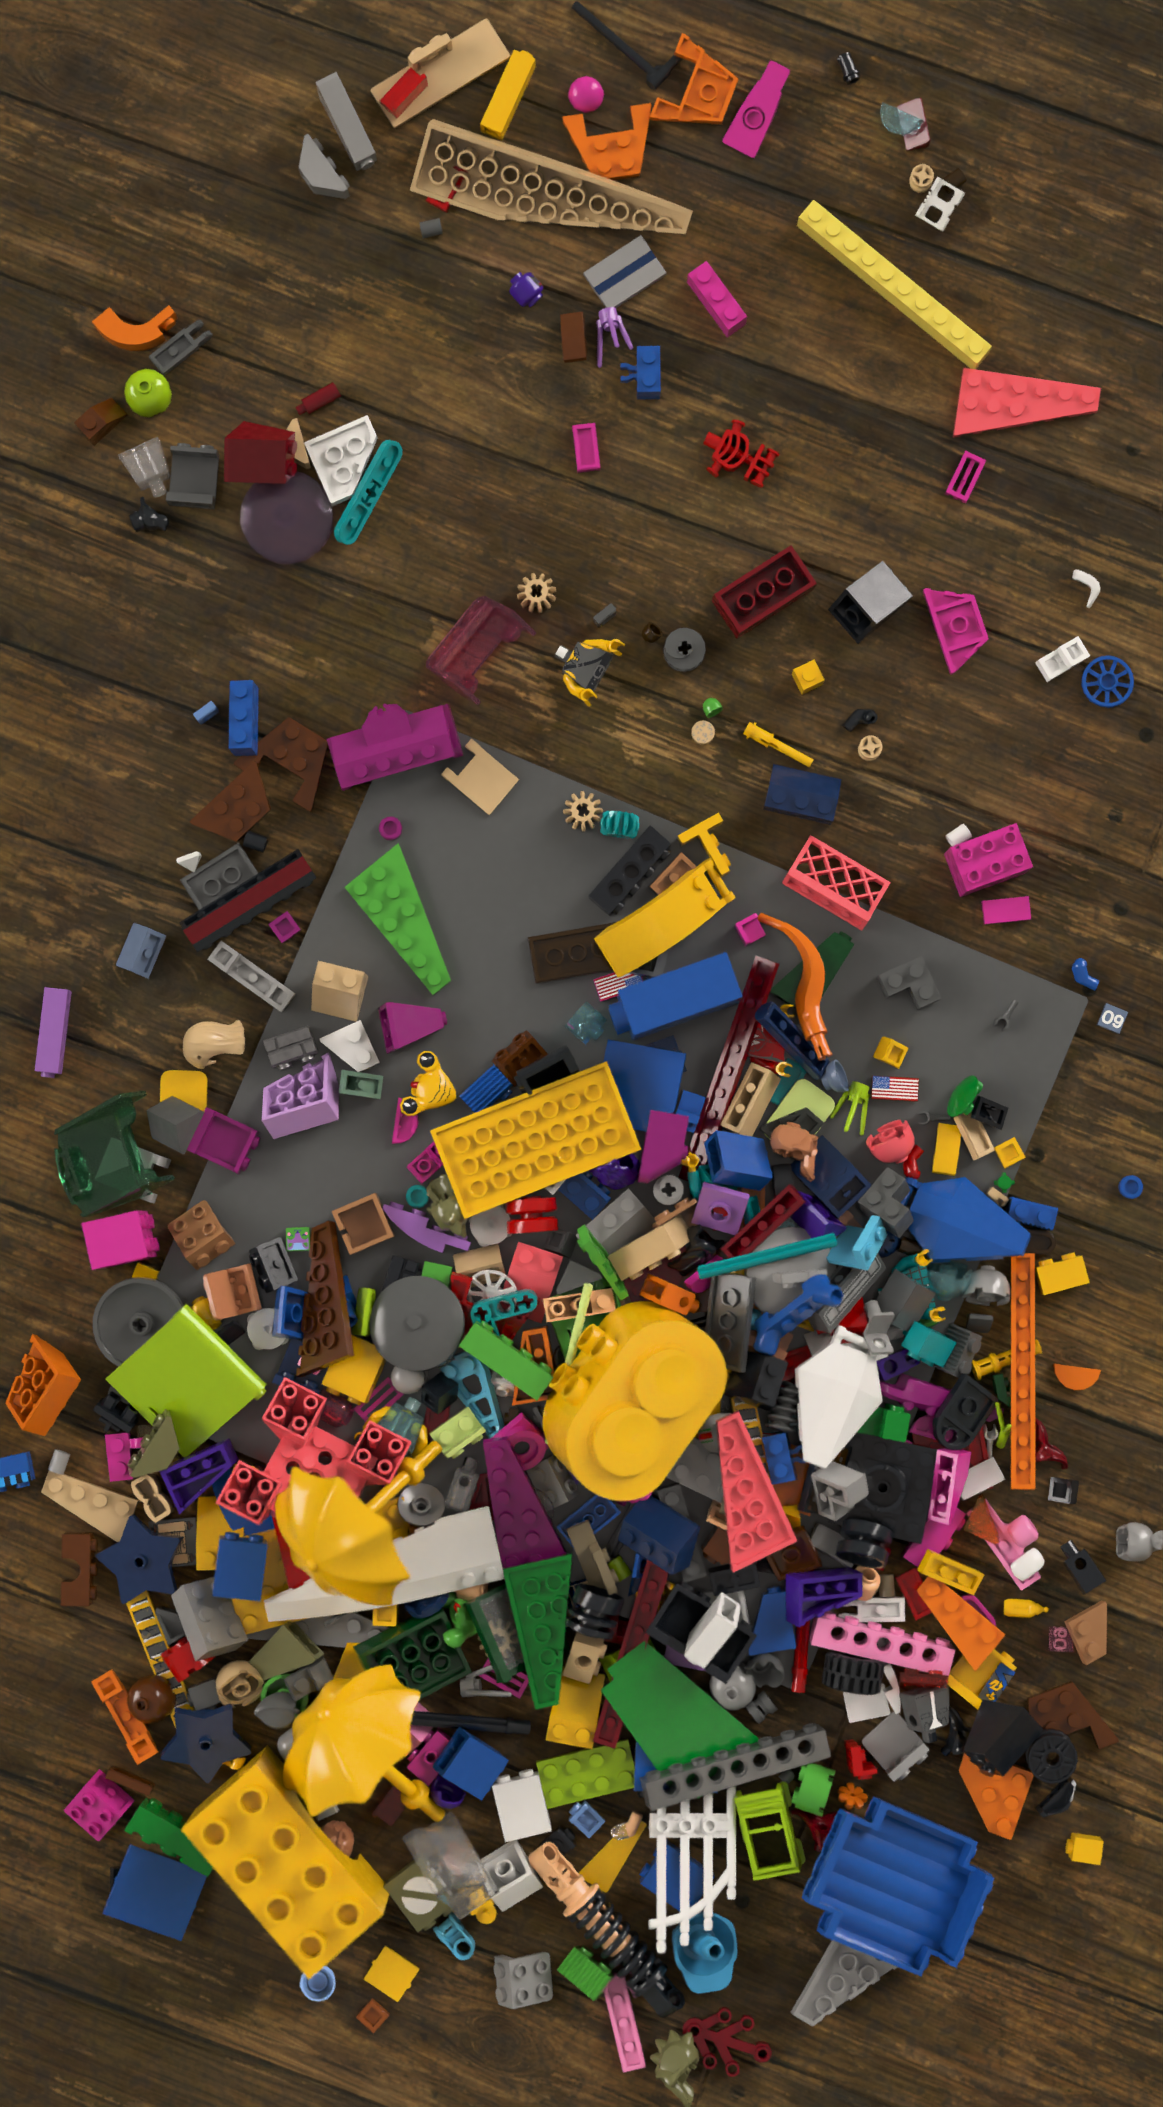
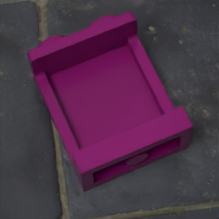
M206 1107L187 1150L240 1174L241 1170L246 1171L251 1160L248 1158L251 1149L255 1150L261 1137H258L259 1131Z

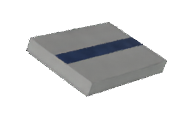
M640 235L583 274L605 308H617L666 276V271Z

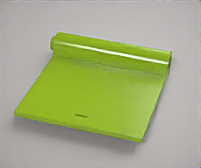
M187 1304L181 1307L159 1331L106 1378L151 1425L158 1414L162 1415L165 1409L170 1412L179 1446L178 1452L184 1458L190 1455L251 1400H259L266 1393L264 1388L267 1385Z

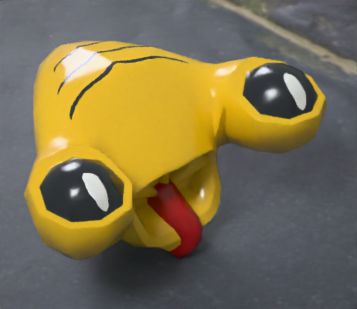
M423 1051L417 1057V1064L426 1073L419 1074L410 1083L412 1087L411 1094L415 1097H405L400 1103L401 1112L406 1116H416L420 1112L448 1105L457 1099L452 1082L441 1069L437 1056L431 1051Z

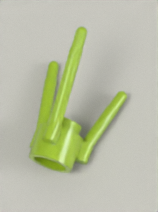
M852 1081L849 1090L844 1092L830 1114V1118L833 1119L849 1096L848 1100L853 1103L844 1127V1131L847 1132L857 1105L862 1104L863 1101L859 1132L863 1136L868 1101L871 1096L868 1094L870 1087L856 1081Z

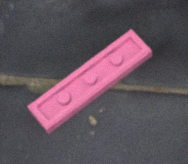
M617 1973L613 1974L615 1977L604 1990V1995L624 2073L645 2068L646 2062L629 1991L626 1986V1978H619Z

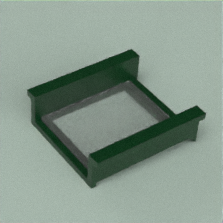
M506 1583L464 1603L495 1672L496 1683L502 1682L503 1684L512 1680V1676L526 1668ZM565 1637L564 1652L570 1650V1647H569V1644H568V1642H567V1640H566V1637Z

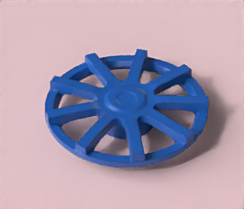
M1101 656L1092 660L1086 666L1082 675L1081 686L1091 703L1105 708L1115 707L1126 701L1132 693L1134 677L1130 667L1122 659L1114 656ZM1103 660H1114L1110 671H1106ZM1098 662L1102 674H1098L1090 668ZM1117 662H1119L1126 670L1116 675L1114 670ZM1087 673L1093 675L1098 680L1086 683ZM1127 673L1129 674L1130 684L1118 682V678ZM1090 686H1099V689L1093 696L1087 689ZM1117 686L1129 688L1124 697L1116 690ZM1102 691H1105V703L1095 699ZM1110 691L1115 694L1119 701L1109 703Z

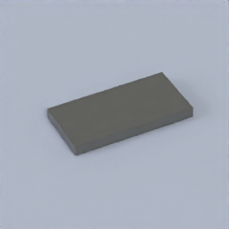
M731 1272L711 1277L705 1333L721 1351L726 1369L746 1372L756 1278Z

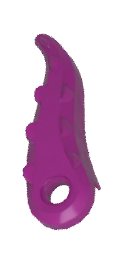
M903 1373L899 1375L896 1384L880 1381L882 1396L898 1401L908 1411L917 1407L930 1416H935L951 1389ZM996 1406L986 1421L991 1422L998 1419Z

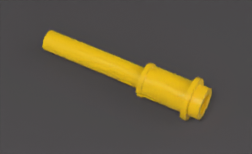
M756 722L754 724L748 723L743 733L747 736L746 739L751 738L766 748L771 746L810 767L814 759L773 738L774 734L756 726Z

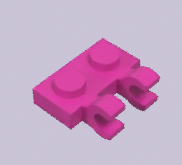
M130 1432L105 1435L110 1482L135 1479L130 1476L127 1465L132 1457V1448H141L140 1443L143 1437L130 1439Z

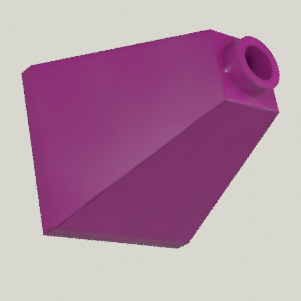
M387 1002L378 1008L387 1054L422 1039L447 1025L445 1012H441V1009L394 1002Z

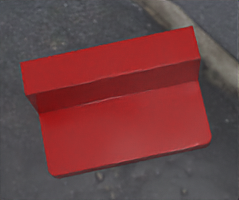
M410 67L380 99V104L395 118H398L428 86L427 76L424 73L420 76Z

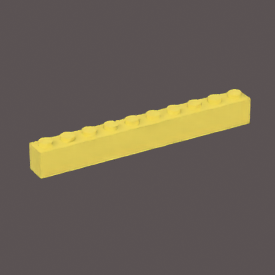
M815 200L799 216L797 226L970 369H976L989 354L992 346Z

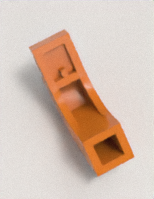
M168 305L149 322L142 325H130L123 322L109 307L95 318L92 323L97 331L114 346L129 351H144L165 342L166 339L162 332L170 330L178 318L173 309Z

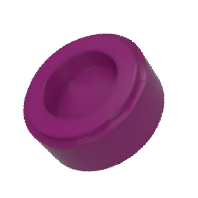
M386 817L379 824V832L386 840H396L402 834V824L395 817Z

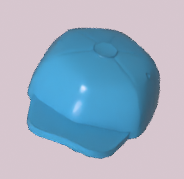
M703 1911L689 1920L688 1946H682L680 1943V1924L676 1926L672 1934L676 1965L682 1971L689 1989L695 1993L718 1991L727 1987L732 1979L733 1963L737 1958L735 1928L732 1922L714 1912L711 1931L704 1930L703 1920L705 1918L703 1917Z

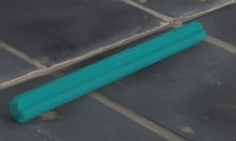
M831 1233L700 1265L697 1267L700 1279H706L836 1247L837 1239L835 1234Z

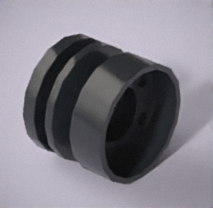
M577 1584L572 1599L581 1608H569L568 1612L573 1616L566 1617L565 1624L588 1637L612 1639L614 1631L610 1628H615L617 1622L608 1616L620 1615L625 1599L616 1593L609 1595L606 1589L597 1586Z

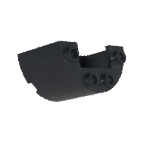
M565 1045L516 1071L517 1076L514 1079L522 1094L527 1093L531 1095L534 1089L580 1071L569 1048Z
M681 1581L680 1584H675L646 1630L647 1634L664 1645L670 1646L682 1655L685 1654L690 1631L712 1605L709 1602L711 1600L709 1596L701 1591L697 1594L692 1592L694 1588L684 1581ZM743 1619L741 1622H738L737 1628L704 1670L727 1684L757 1636L752 1632L754 1627Z

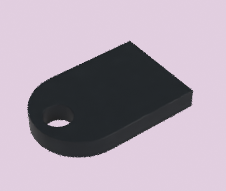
M962 1373L934 1416L932 1431L936 1441L951 1450H960L967 1447L975 1439L995 1408V1403L999 1402V1399L970 1376ZM952 1430L953 1436L951 1440L946 1442L945 1434L947 1431Z

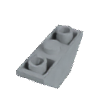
M306 134L299 162V171L302 178L314 194L343 199L348 198L349 192L347 188L350 186L343 175L338 176L335 172L337 167L329 156L325 158L321 152L324 149L318 139H312L309 134Z

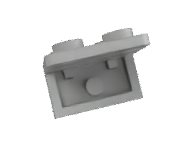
M892 1712L862 1739L863 1746L885 1769L888 1776L894 1782L897 1779H904L910 1773L909 1768L915 1763L917 1765L920 1764L928 1756L929 1748L914 1730H910L907 1727L906 1721L899 1713L895 1714V1712Z
M540 1952L518 1958L505 1955L494 1956V1974L497 1983L496 1999L498 2005L516 2009L549 2001L553 1998L549 1953Z

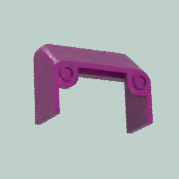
M655 1110L650 1111L638 1183L647 1184L680 1165L681 1159L686 1160L688 1146L684 1145L689 1116Z

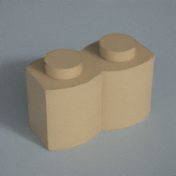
M153 1473L140 1476L131 1482L134 1495L144 1503L145 1512L152 1521L156 1523L174 1512L171 1499L162 1492L161 1484Z

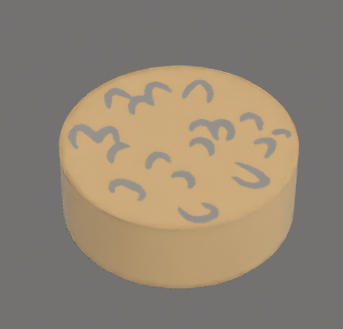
M703 720L694 724L691 735L696 743L706 745L713 740L715 729L710 722Z

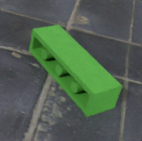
M482 1320L479 1323L476 1321L459 1347L538 1401L554 1378L551 1373L553 1369L543 1362L538 1364L533 1361V1355L527 1350L521 1348L519 1351L513 1347L512 1344L514 1342L507 1336L502 1334L499 1337L492 1332L494 1328L487 1322Z

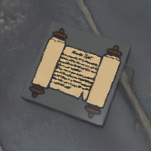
M196 1517L164 1519L156 1523L154 1521L148 1522L149 1529L152 1532L182 1537V1541L173 1558L172 1567L196 1565Z

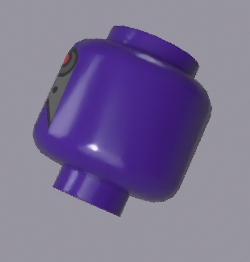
M519 272L510 280L513 285L510 287L509 293L520 306L525 307L528 305L532 307L543 297L541 293L543 285L531 272H527L524 275Z

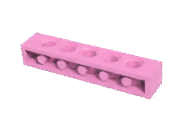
M831 1611L825 1612L819 1618H813L809 1634V1641L814 1646L880 1660L949 1677L955 1654L954 1647L947 1639L937 1637L936 1640L928 1639L927 1635L919 1632H914L911 1635L904 1633L905 1630L898 1627L886 1629L882 1628L881 1624L873 1621H868V1624H865L852 1616H845L844 1619L836 1617V1614ZM835 1627L842 1628V1632L838 1636L831 1635V1631ZM857 1633H865L863 1640H854V1636ZM880 1638L888 1639L885 1646H877V1641ZM902 1644H910V1649L908 1651H899L900 1646ZM928 1648L933 1649L930 1657H922L924 1650Z

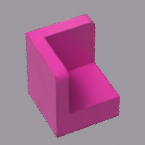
M756 913L741 920L734 926L745 947L766 936Z

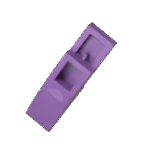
M390 1201L389 1205H383L382 1209L397 1227L417 1242L441 1253H444L446 1244L469 1251L471 1242L467 1241L468 1236L463 1238L455 1233L454 1236L445 1234V1231L435 1225H432L431 1229L427 1228L430 1219L425 1217L426 1212L413 1209L411 1213L403 1210L404 1205Z

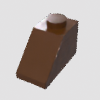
M109 398L90 407L74 424L88 441L95 446L127 416V413L112 398Z

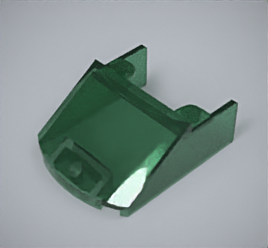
M146 1091L117 1094L55 1129L54 1135H58V1148H54L60 1180L72 1205L77 1204L82 1211L80 1215L83 1218L150 1195L152 1191L174 1180L173 1175L157 1177L153 1169H144L130 1126L136 1119V1110L133 1103L147 1096Z

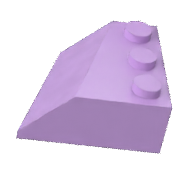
M329 1052L321 1056L323 1060L311 1065V1063L302 1066L303 1071L296 1075L288 1074L263 1088L262 1122L273 1139L338 1120L339 1084Z

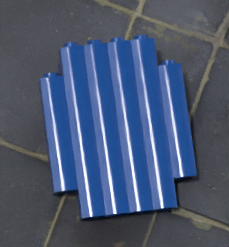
M874 1796L867 1808L865 1819L841 1808L839 1809L833 1820L831 1831L824 1841L821 1854L815 1862L812 1875L805 1885L802 1899L813 1906L825 1910L817 1927V1932L824 1937L922 1976L924 1970L929 1965L930 1955L939 1957L948 1965L957 1968L958 1963L964 1956V1949L968 1939L973 1935L976 1920L983 1911L986 1896L992 1890L994 1877L986 1870L970 1864V1860L976 1854L977 1841Z

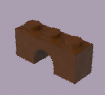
M65 1532L62 1534L61 1558L74 1559L80 1566V1574L77 1579H65L61 1582V1606H90L93 1604V1600L97 1598V1586H93V1576H97V1562H94V1553H97L98 1540L94 1538V1532Z

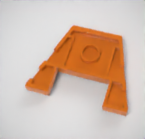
M682 33L674 55L693 62L696 66L680 106L657 97L650 120L722 124L738 78L717 60H713L699 45L694 44L686 34Z
M651 103L630 106L634 130L587 137L583 114L562 117L563 124L567 128L574 145H576L588 172L610 180L640 176L651 114Z

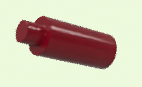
M334 382L301 399L302 404L295 408L299 415L305 412L311 414L340 398L341 395Z

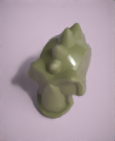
M441 1174L439 1177L432 1179L427 1186V1196L433 1202L426 1210L443 1231H452L456 1235L466 1238V1222L469 1218L464 1219L448 1176Z
M670 2030L668 2041L662 2039L655 2040L659 2052L652 2054L650 2059L657 2064L655 2078L665 2083V2086L681 2100L685 2107H690L694 2091L686 2079L690 2071L697 2068L695 2064L699 2062L698 2049L694 2045L691 2032L680 2036L675 2031Z

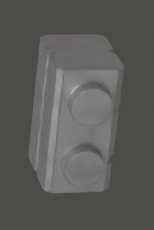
M308 1025L263 1041L271 1066L273 1068L278 1067L279 1071L292 1067L291 1062L300 1060L301 1063L315 1059L314 1054L318 1053Z

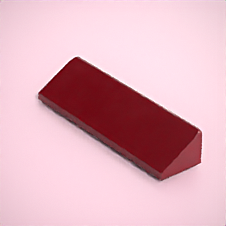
M789 1184L728 1241L721 1250L728 1258L752 1253L806 1201L795 1187Z

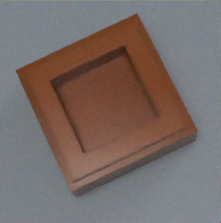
M371 1998L356 2015V2018L374 2034L389 2017L390 2013L376 2000Z

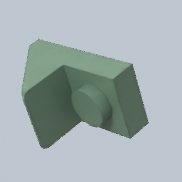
M341 1070L339 1093L381 1099L383 1076Z

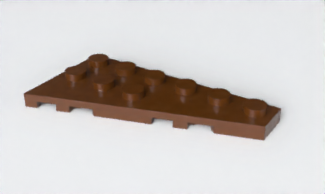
M326 1221L313 1227L311 1230L309 1257L312 1260L311 1270L307 1272L306 1281H309L308 1293L304 1295L301 1331L304 1335L303 1345L299 1346L298 1355H301L300 1368L296 1370L297 1377L307 1376L354 1356L336 1224L333 1221Z

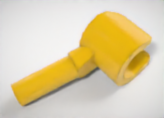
M244 1756L224 1762L223 1765L238 1770L244 1766L246 1758Z

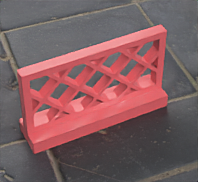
M811 835L782 882L785 886L861 931L868 923L891 883ZM810 844L819 848L821 855L811 857L808 850ZM836 858L839 860L841 867L831 869L828 859ZM823 860L826 870L816 872L813 862ZM808 863L811 873L804 874L796 868L798 864ZM856 870L859 872L861 879L851 881L848 871ZM843 872L846 882L836 884L833 873ZM828 875L831 885L824 886L820 884L817 876ZM868 882H876L883 887L880 891L871 893ZM863 884L866 894L856 895L853 885ZM848 886L851 897L844 898L839 895L837 888ZM868 898L870 904L869 911L861 908L858 900Z

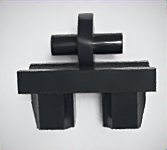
M110 1392L105 1398H102L96 1404L93 1411L101 1415L99 1421L106 1425L103 1429V1432L106 1434L110 1429L117 1433L121 1429L129 1433L138 1422L136 1418L139 1412L131 1404H128L124 1411L118 1408L117 1404L121 1398L114 1392Z

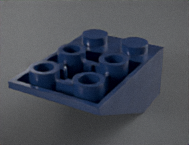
M822 1135L817 1140L818 1152L815 1158V1179L810 1182L800 1175L801 1162L799 1160H795L791 1164V1169L814 1196L838 1219L872 1185Z

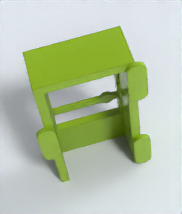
M787 1782L777 1783L776 1789L742 1795L741 1790L736 1791L734 1801L737 1806L740 1819L739 1825L743 1841L746 1844L753 1880L800 1872L801 1865L805 1863L806 1859L800 1839L795 1838L788 1809L792 1805V1799ZM780 1812L782 1824L776 1823L774 1826L750 1829L748 1818ZM781 1828H784L791 1862L759 1867L752 1834L771 1830L779 1831Z

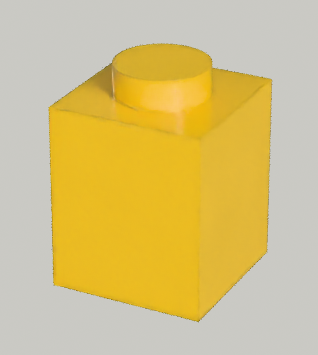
M815 659L793 669L792 676L802 695L823 685L825 681Z
M1072 1833L1071 1839H1067L1066 1853L1069 1854V1858L1072 1861L1101 1865L1104 1841L1098 1836Z

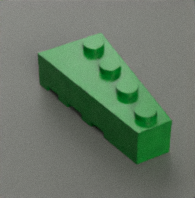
M146 1797L124 1831L131 1835L133 1831L139 1833L143 1842L149 1845L151 1843L159 1844L163 1853L172 1857L179 1855L181 1863L208 1877L213 1870V1866L181 1830L186 1823L182 1820L183 1817L173 1810L169 1812L162 1808L163 1804L157 1799H148Z

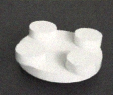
M503 1205L481 1212L468 1219L471 1232L482 1247L498 1244L512 1235L507 1234V1222L511 1219Z
M264 1308L251 1313L247 1317V1333L253 1347L257 1350L274 1349L289 1341V1338L272 1337L275 1308Z

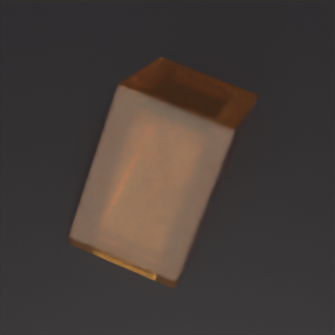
M980 1494L967 1518L964 1530L996 1544L999 1543L1000 1537L984 1495Z

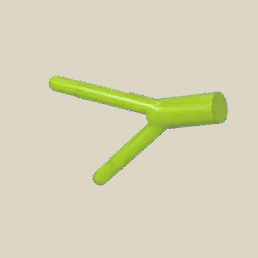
M996 1402L995 1406L1001 1428L996 1446L1002 1449L1006 1445L1012 1425L1008 1424L1005 1426L1000 1403Z

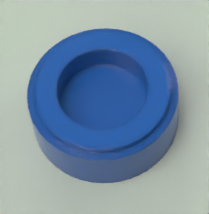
M1129 1175L1120 1180L1118 1189L1123 1197L1134 1199L1141 1195L1143 1183L1138 1177Z

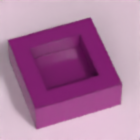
M288 911L268 924L282 944L302 931Z

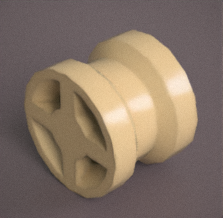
M925 164L917 165L911 172L909 179L910 187L918 193L926 192L930 189L934 179L933 170Z
M869 735L864 737L858 746L859 756L866 761L875 760L882 751L881 740L876 736Z

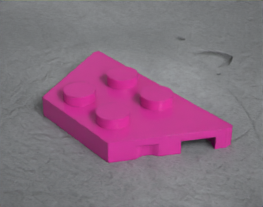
M925 588L922 592L949 673L952 675L989 638L974 595L956 594L950 591L941 592Z

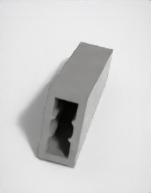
M337 72L317 81L316 86L319 99L356 171L372 167L374 162L377 161L376 153Z

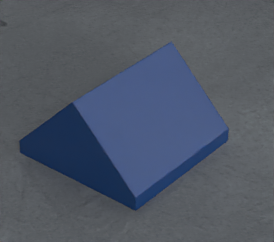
M281 1286L276 1290L272 1337L303 1340L304 1333L301 1331L304 1295L308 1292L287 1286Z

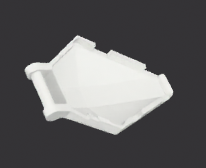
M840 1325L836 1326L830 1344L795 1368L796 1388L798 1387L799 1394L797 1408L800 1441H802L803 1450L802 1461L820 1468H827L883 1402L876 1363L877 1355L870 1353L864 1337L849 1332ZM844 1339L867 1348L868 1353L866 1354L841 1345V1340ZM873 1340V1344L881 1348L882 1342Z

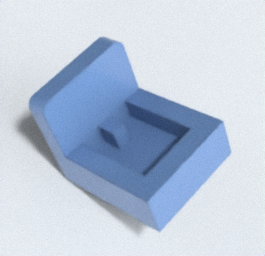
M586 1800L581 1804L577 1802L569 1810L571 1814L568 1817L569 1821L577 1826L588 1838L605 1822V1819Z

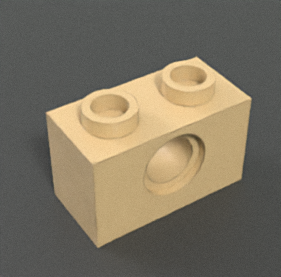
M576 1631L562 1676L590 1684L592 1676H597L601 1662H598V1658L603 1659L607 1645L603 1644L604 1639L588 1637Z

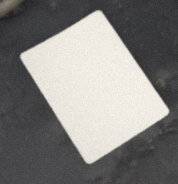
M881 1684L880 1693L875 1695L843 1692L850 1723L890 1715L888 1699L883 1692L885 1684Z

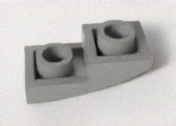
M816 1523L810 1536L815 1549L825 1556L832 1557L845 1567L852 1568L853 1564L843 1561L835 1555L838 1542L844 1538L838 1532L820 1523Z

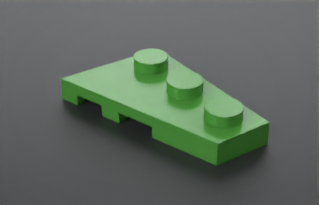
M586 1225L578 1228L577 1231L580 1239L577 1242L582 1251L588 1252L590 1260L594 1265H597L619 1299L623 1300L628 1297L624 1282L621 1281L607 1257L609 1256L608 1252Z

